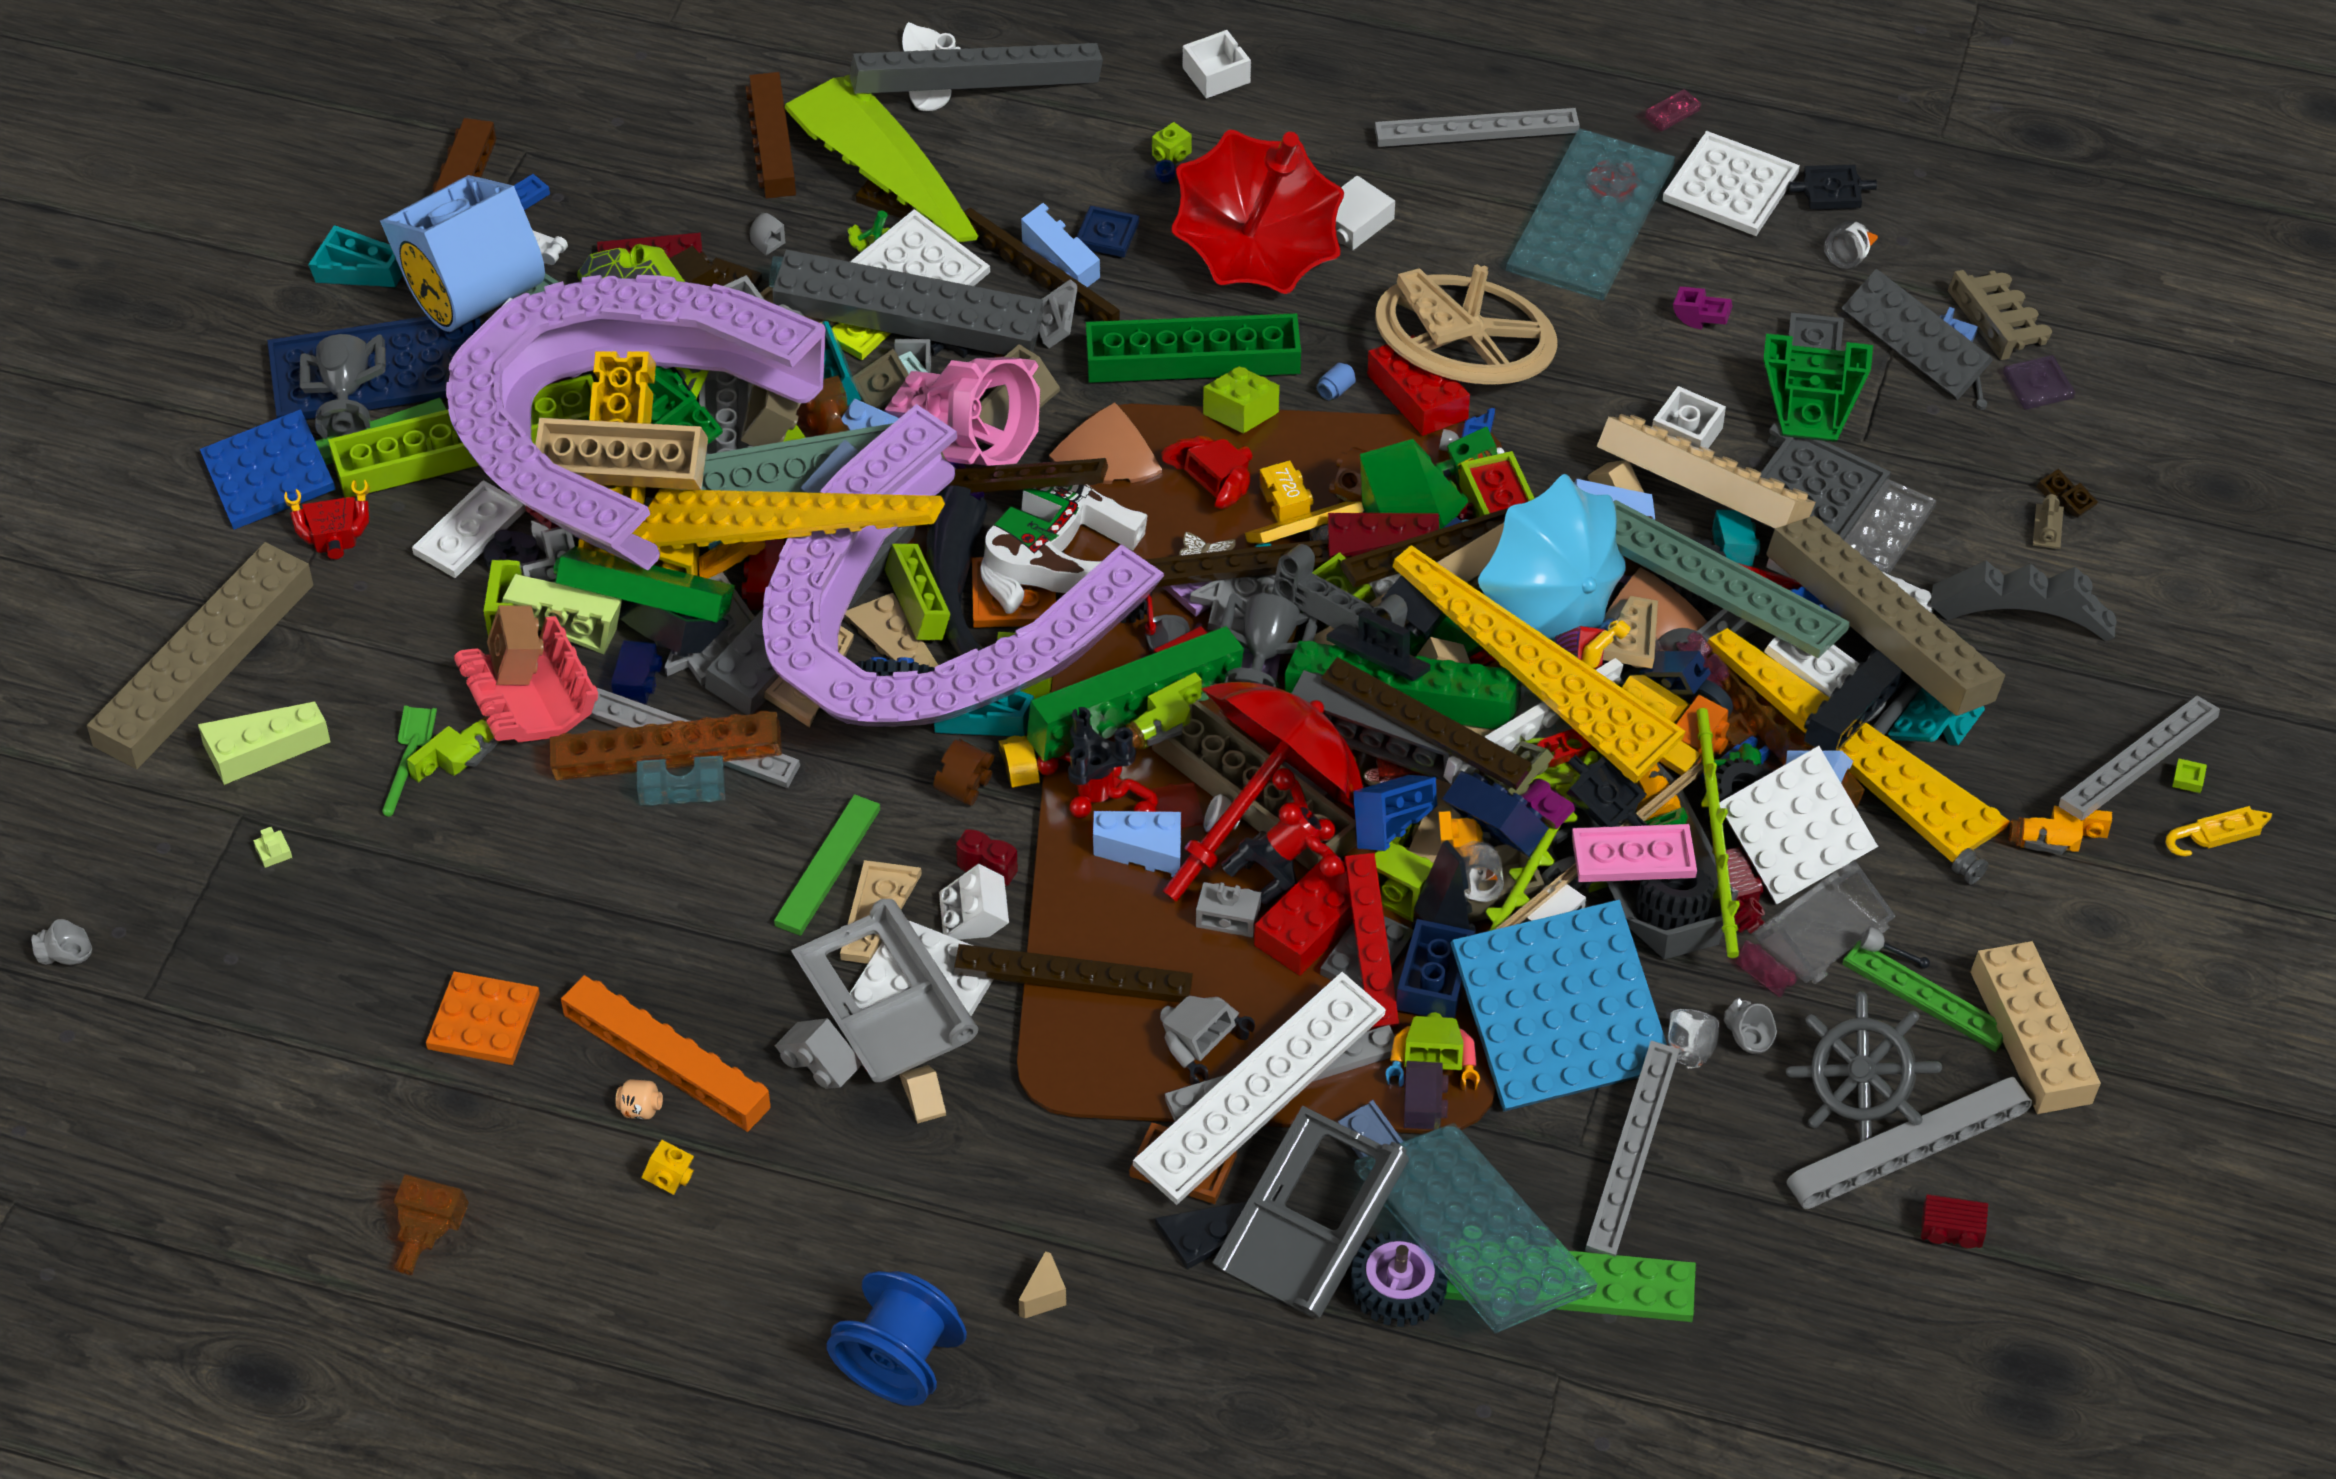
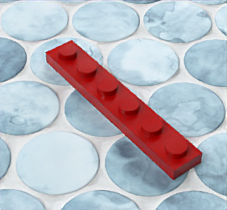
M1375 853L1345 856L1344 860L1363 990L1386 1009L1385 1015L1369 1030L1387 1025L1398 1027L1399 1018Z

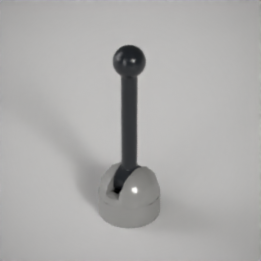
M1869 926L1863 935L1860 944L1862 949L1876 952L1884 948L1918 963L1923 969L1928 968L1930 965V960L1927 957L1920 958L1885 943L1884 936L1878 929Z

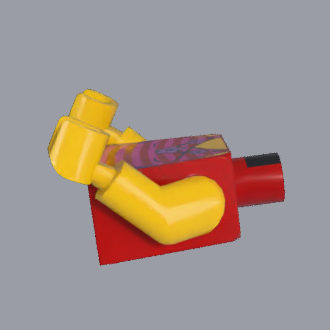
M1622 620L1612 621L1608 625V631L1579 626L1555 636V643L1596 670L1602 666L1604 649L1614 641L1613 636L1615 635L1618 639H1623L1631 628Z

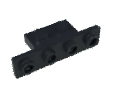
M1367 610L1359 614L1358 630L1342 624L1326 636L1327 641L1338 647L1348 650L1411 681L1417 680L1431 670L1429 663L1410 655V630Z

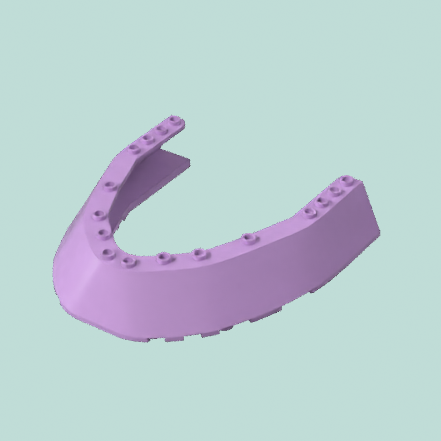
M601 275L583 277L582 282L564 285L563 281L544 287L545 291L532 295L524 293L499 308L461 345L453 356L449 366V382H447L446 386L448 411L452 425L477 464L508 494L581 540L647 571L659 559V549L654 543L632 533L650 515L648 507L554 464L532 442L531 407L537 393L543 387L565 377H578L584 372L594 370L595 351H617L620 358H627V351H649L656 362V366H661L665 369L681 367L727 372L797 403L810 402L823 389L825 326L736 289L713 284L710 287L679 282L674 277L637 275L636 279L607 276L602 279Z
M916 404L843 466L822 488L820 493L935 496L954 479V467L943 459L941 452L957 439V431ZM874 525L855 532H851L849 528L837 529L834 534H825L824 530L812 531L811 536L787 539L779 555V562L770 583L766 587L762 620L765 649L771 666L783 680L829 715L847 724L874 727L937 723L982 708L1060 673L1083 656L1139 606L1164 577V573L1121 544L1033 623L1015 630V635L1001 638L995 644L982 650H971L934 667L935 671L921 674H918L917 671L893 672V676H877L874 672L862 670L838 652V635L841 622L863 576L884 539L898 527L876 529Z

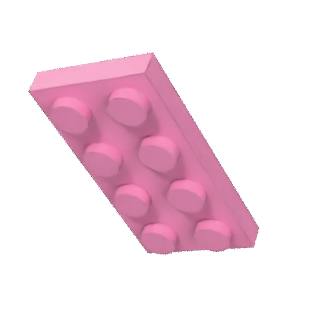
M1689 824L1573 828L1572 830L1579 882L1696 878L1697 867Z

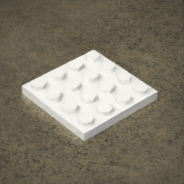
M1706 131L1663 193V201L1757 236L1789 188V182H1793L1797 176L1800 165Z
M915 209L850 261L975 286L990 273V266Z
M1820 746L1720 802V808L1728 810L1725 817L1775 904L1782 902L1878 847Z
M909 921L970 1016H972L994 979L954 974L958 945L971 944ZM883 942L850 992L853 1000L861 1009H866L911 987Z

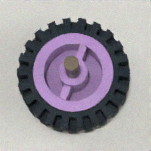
M1389 1231L1388 1240H1385L1382 1233L1376 1235L1375 1243L1370 1238L1365 1242V1248L1360 1247L1357 1257L1354 1256L1351 1273V1292L1355 1294L1354 1301L1356 1304H1361V1311L1367 1314L1372 1310L1371 1319L1378 1321L1382 1315L1384 1316L1383 1324L1390 1326L1391 1319L1394 1318L1397 1319V1327H1404V1319H1409L1410 1326L1417 1325L1418 1316L1424 1322L1429 1319L1430 1313L1435 1315L1438 1312L1439 1305H1443L1449 1275L1446 1258H1441L1442 1251L1438 1247L1432 1250L1433 1242L1429 1239L1422 1245V1236L1419 1234H1415L1413 1240L1408 1239L1409 1232L1402 1231V1238H1396V1232Z

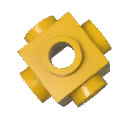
M661 1140L648 1161L642 1179L674 1195L680 1184L686 1186L694 1172L693 1169L689 1168L694 1156Z

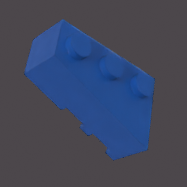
M1406 775L1355 790L1354 807L1357 848L1386 851L1390 847L1389 843L1394 838L1402 837L1406 833L1405 829L1412 823L1417 824L1438 806L1436 777Z

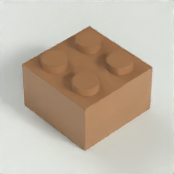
M498 606L487 640L496 685H529L532 675L537 672V660L543 654L544 644L543 640L539 639L538 636L539 621L537 617H534L532 606Z

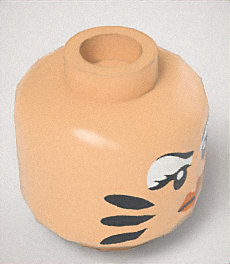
M630 1079L617 1090L616 1107L618 1110H621L622 1115L626 1118L649 1120L655 1115L656 1110H660L662 1107L663 1095L661 1092H658L656 1084L652 1081Z

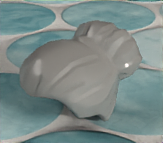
M65 919L55 920L48 930L43 929L36 935H32L31 938L33 952L37 961L45 965L52 964L55 961L65 965L79 964L86 961L92 954V945L85 930Z
M1739 997L1725 1011L1724 1022L1727 1028L1732 1031L1736 1043L1743 1050L1751 1054H1760L1770 1048L1776 1037L1777 1029L1773 1014L1768 1007L1763 1004H1751V1002L1741 1000Z

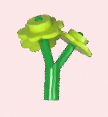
M878 211L873 227L864 233L857 225L848 229V239L851 246L859 252H863L890 229L883 228L888 216L885 211Z

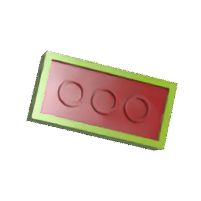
M1513 451L1461 462L1459 485L1463 494L1468 498V503H1473L1474 518L1535 499Z

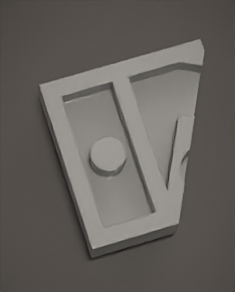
M1071 279L1042 299L1043 319L1039 332L1043 344L1048 348H1051L1070 335L1077 293V284Z

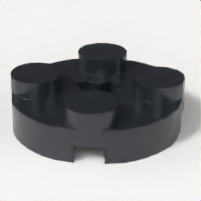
M508 530L496 532L495 537L487 543L484 549V560L489 568V572L492 560L519 561L520 564L540 560L535 537L522 532H509ZM510 553L517 554V556L513 555L511 558H507V555Z

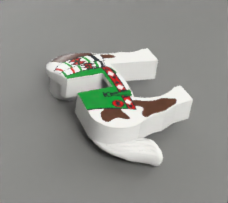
M1087 484L1069 487L1055 486L1043 489H1024L1022 510L1025 512L1010 507L987 532L984 558L980 567L981 577L988 591L999 601L1004 611L1008 614L1014 613L1023 601L1024 590L1020 584L1037 586L1052 592L1067 593L1102 562L1079 560L1062 553L1076 535L1081 524L1087 525L1133 551L1145 535L1147 514L1124 508L1113 499L1099 494Z

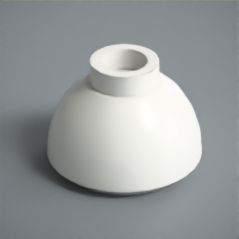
M1222 794L1215 796L1207 809L1204 818V829L1206 832L1210 831L1232 803ZM1238 821V823L1235 825V827L1233 828V830H1235V829L1237 828V826H1238V824H1239V821Z

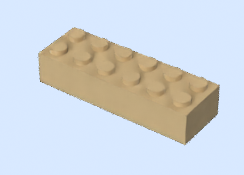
M539 418L535 445L554 464L600 485L701 490L708 437L702 427Z
M2033 941L1978 951L1971 969L1972 977L1990 1015L1997 1022L1996 1028L2003 1035V1043L2029 1098L2032 1100L2036 1113L2041 1114L2093 1104L2101 1082Z

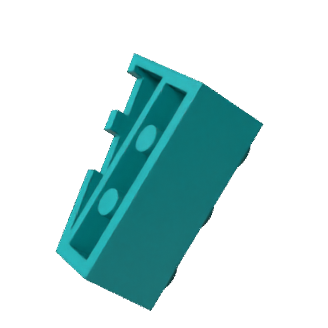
M335 225L308 264L315 283L396 287L403 276L390 244Z
M1019 691L982 708L949 720L934 723L935 733L1025 736L1028 731L1030 701L1034 699V695Z

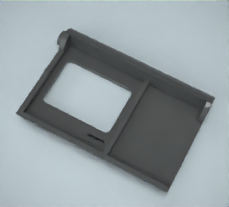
M1302 1106L1214 1259L1213 1264L1228 1275L1308 1316L1320 1319L1410 1159L1406 1155L1407 1150L1395 1142H1391L1390 1145H1381ZM1325 1136H1330L1374 1158L1376 1161L1341 1225L1336 1230H1331L1286 1207L1289 1196Z

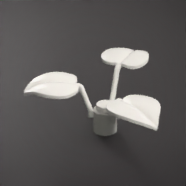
M910 22L905 27L902 40L903 51L960 49V47L955 46V38L951 34H939L932 29L919 27ZM951 89L909 91V96L918 110L933 111L947 104L952 91Z

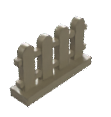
M1964 270L1955 271L1948 288L1949 294L1971 323L1978 326V332L2000 360L2009 359L2014 347L2017 350H2022L2028 344L2039 343L2040 346L2046 345L2052 334V329L2047 325L2035 324L2039 315L2038 311L2032 307L2023 308L2021 306L2024 302L2025 294L2019 290L2010 291L2008 289L2012 281L2010 275L1989 271L1987 276L1974 278L1973 275L1968 276ZM1999 291V293L1996 294H1986L1988 292ZM2007 308H2012V309H2013V310H2011V311L2000 312V310H2002V309H2007ZM2022 325L2026 326V328L2016 330L2013 329V327H2018Z

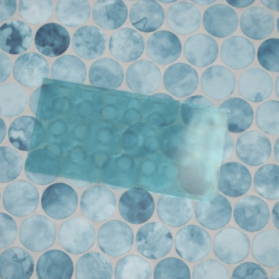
M1579 128L1509 258L1506 271L1604 301L1674 165L1675 156Z
M1455 1123L1400 1143L1407 1150L1406 1155L1410 1159L1384 1205L1494 1333H1498L1596 1291L1598 1283ZM1370 1156L1355 1160L1354 1170L1364 1182L1376 1162Z

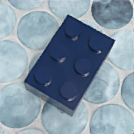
M1461 771L1442 800L1460 817L1476 820L1482 832H1490L1492 838L1529 857L1549 829L1540 820L1543 816L1529 806L1526 807L1528 801L1517 793H1513L1510 796L1508 795L1509 792L1499 784L1494 782L1491 786L1489 781L1481 775L1474 773L1471 776Z
M1417 919L1397 989V1010L1423 1016L1436 1012L1441 1014L1443 1018L1455 1019L1464 985L1451 942L1454 939L1475 935V931Z

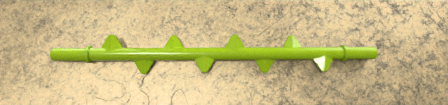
M1700 708L1696 711L1699 729L1697 736L1701 744V761L1706 784V794L1701 802V806L1709 808L1713 839L1712 853L1715 855L1718 885L1713 893V898L1720 899L1722 932L1725 934L1727 956L1729 958H1736L1739 956L1736 934L1738 927L1735 924L1734 915L1740 903L1739 901H1732L1727 862L1729 856L1726 854L1722 825L1728 810L1720 808L1716 778L1717 764L1714 762L1712 747L1713 733L1710 731L1708 710Z
M1588 751L1583 762L1589 766L1596 763L1599 756L1594 751ZM1578 772L1573 774V780L1570 784L1557 785L1555 788L1560 796L1572 803L1574 801L1566 792L1576 783L1580 775ZM1573 812L1563 823L1575 822L1578 817ZM1544 823L1549 829L1532 852L1525 867L1510 869L1509 875L1516 883L1502 908H1488L1486 910L1487 916L1493 923L1489 931L1495 930L1512 915L1516 907H1523L1530 901L1524 891L1538 866L1553 865L1554 859L1547 849L1560 826L1556 830Z

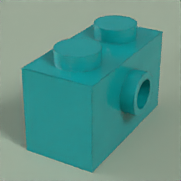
M1716 510L1712 527L1714 543L1720 547V552L1725 553L1726 558L1736 563L1753 566L1755 555L1758 556L1760 552V541L1755 537V522H1751L1749 516L1736 510Z

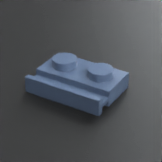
M1373 1100L1338 1121L1339 1124L1381 1145H1390L1391 1142H1395L1408 1150L1406 1144ZM1352 1148L1368 1171L1371 1172L1376 1162L1375 1159Z

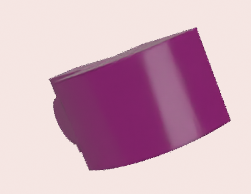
M1681 286L1673 303L1676 316L1684 324L1702 330L1704 323L1726 325L1733 307L1732 299L1706 297L1705 289Z
M1534 779L1529 784L1527 791L1520 795L1528 801L1526 807L1529 806L1538 811L1543 816L1540 820L1556 830L1575 811L1572 802L1552 791L1550 783L1542 779Z

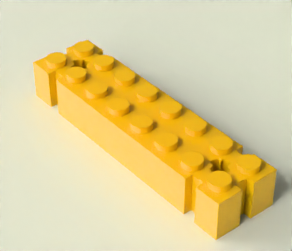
M595 351L593 372L599 382H592L589 421L651 424L653 392L648 384H654L656 362L649 351H627V358H620L617 351ZM602 485L644 505L646 487ZM579 538L578 547L613 555Z

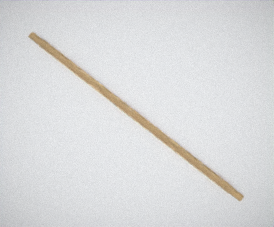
M1702 761L1691 770L1685 772L1636 814L1643 821L1650 817L1704 771ZM1626 821L1620 827L1632 825L1628 821ZM1576 863L1496 929L1520 924L1566 884L1578 876ZM1561 879L1562 882L1554 887L1556 890L1549 894L1547 890Z

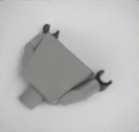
M1188 996L1176 1008L1166 1006L1160 1015L1166 1031L1165 1041L1169 1050L1183 1068L1187 1067L1190 1070L1189 1079L1192 1085L1200 1083L1195 1074H1201L1206 1080L1208 1079L1207 1067L1203 1064H1196L1194 1062L1195 1059L1201 1061L1235 1026H1237L1236 1035L1242 1040H1247L1250 1034L1249 1031L1253 1032L1255 1028V1022L1251 1017L1244 1016L1240 1018L1238 1016L1239 1012L1220 997L1200 998Z

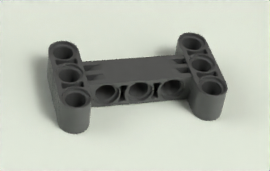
M1298 544L1279 559L1272 594L1290 600L1299 608L1300 612L1303 611L1334 629L1342 624H1346L1358 630L1359 614L1365 610L1404 627L1408 607L1403 598L1398 595H1390L1376 607H1373L1312 573L1315 556L1307 545Z

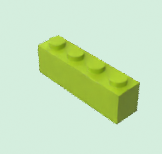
M892 544L884 570L916 640H943L950 612L919 545Z

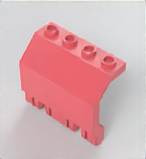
M556 616L545 617L539 639L543 640L544 650L542 656L538 657L537 672L532 675L529 685H496L490 655H485L478 648L461 650L454 655V661L462 676L469 677L466 680V684L483 716L489 717L487 724L497 741L515 739L517 742L561 737L592 714L594 704L598 699L597 688L590 681L585 666L581 664L575 647L569 642L564 627H561Z

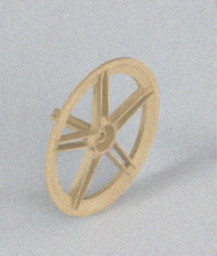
M1478 264L1475 265L1472 277L1445 274L1427 276L1437 285L1469 287L1462 308L1477 320L1481 327L1479 334L1461 339L1468 341L1488 365L1461 362L1430 351L1453 341L1436 345L1428 332L1412 339L1402 329L1396 317L1397 304L1414 311L1398 284L1393 285L1384 292L1376 307L1375 320L1378 330L1394 351L1424 370L1453 380L1475 384H1507L1526 380L1544 371L1553 361L1557 350L1556 332L1544 313L1517 293L1487 282L1488 267L1485 265L1482 267ZM1484 291L1513 303L1525 312L1532 321L1482 317L1480 310ZM1489 336L1539 339V344L1531 354L1509 363Z

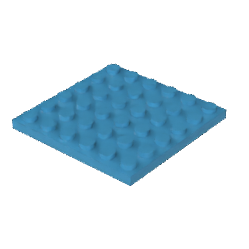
M1620 900L1458 938L1451 942L1503 1112L1639 1078L1651 1040L1667 1045Z

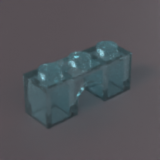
M723 755L694 757L693 770L684 776L670 774L667 771L666 759L637 761L639 804L654 806L658 804H684L687 802L726 800Z

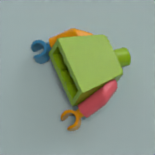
M1436 1012L1430 1013L1426 1017L1416 1016L1413 1018L1411 1026L1405 1027L1394 1037L1390 1059L1393 1065L1386 1070L1388 1085L1390 1084V1078L1394 1075L1399 1076V1087L1404 1084V1071L1401 1068V1065L1404 1064V1067L1462 1070V1067H1464L1465 1071L1460 1080L1461 1089L1465 1090L1466 1079L1472 1080L1475 1084L1474 1089H1477L1480 1076L1473 1069L1476 1066L1474 1040L1464 1030L1459 1029L1456 1019L1443 1018L1441 1014Z

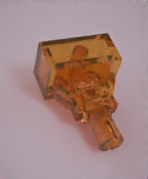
M839 376L823 379V389L815 398L806 403L807 409L810 411V413L806 414L809 428L815 429L817 436L849 431L848 425H844L841 420L848 407L847 395Z
M404 1174L394 1200V1204L398 1209V1221L400 1224L397 1239L403 1242L404 1245L394 1269L402 1274L406 1270V1275H413V1270L421 1251H424L426 1248L431 1250L435 1240L443 1236L449 1228L459 1230L469 1204L462 1189Z

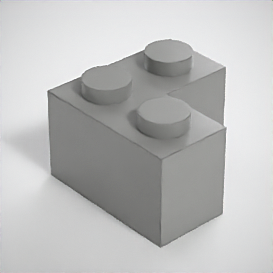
M561 527L541 531L547 558L520 564L523 576L556 583L557 574H554V565L557 558H560L564 553L575 547L572 534Z
M828 1018L797 1022L775 1045L781 1053L780 1057L785 1064L792 1068L808 1067L814 1074L813 1078L817 1084L825 1089L842 1087L862 1065L855 1052Z

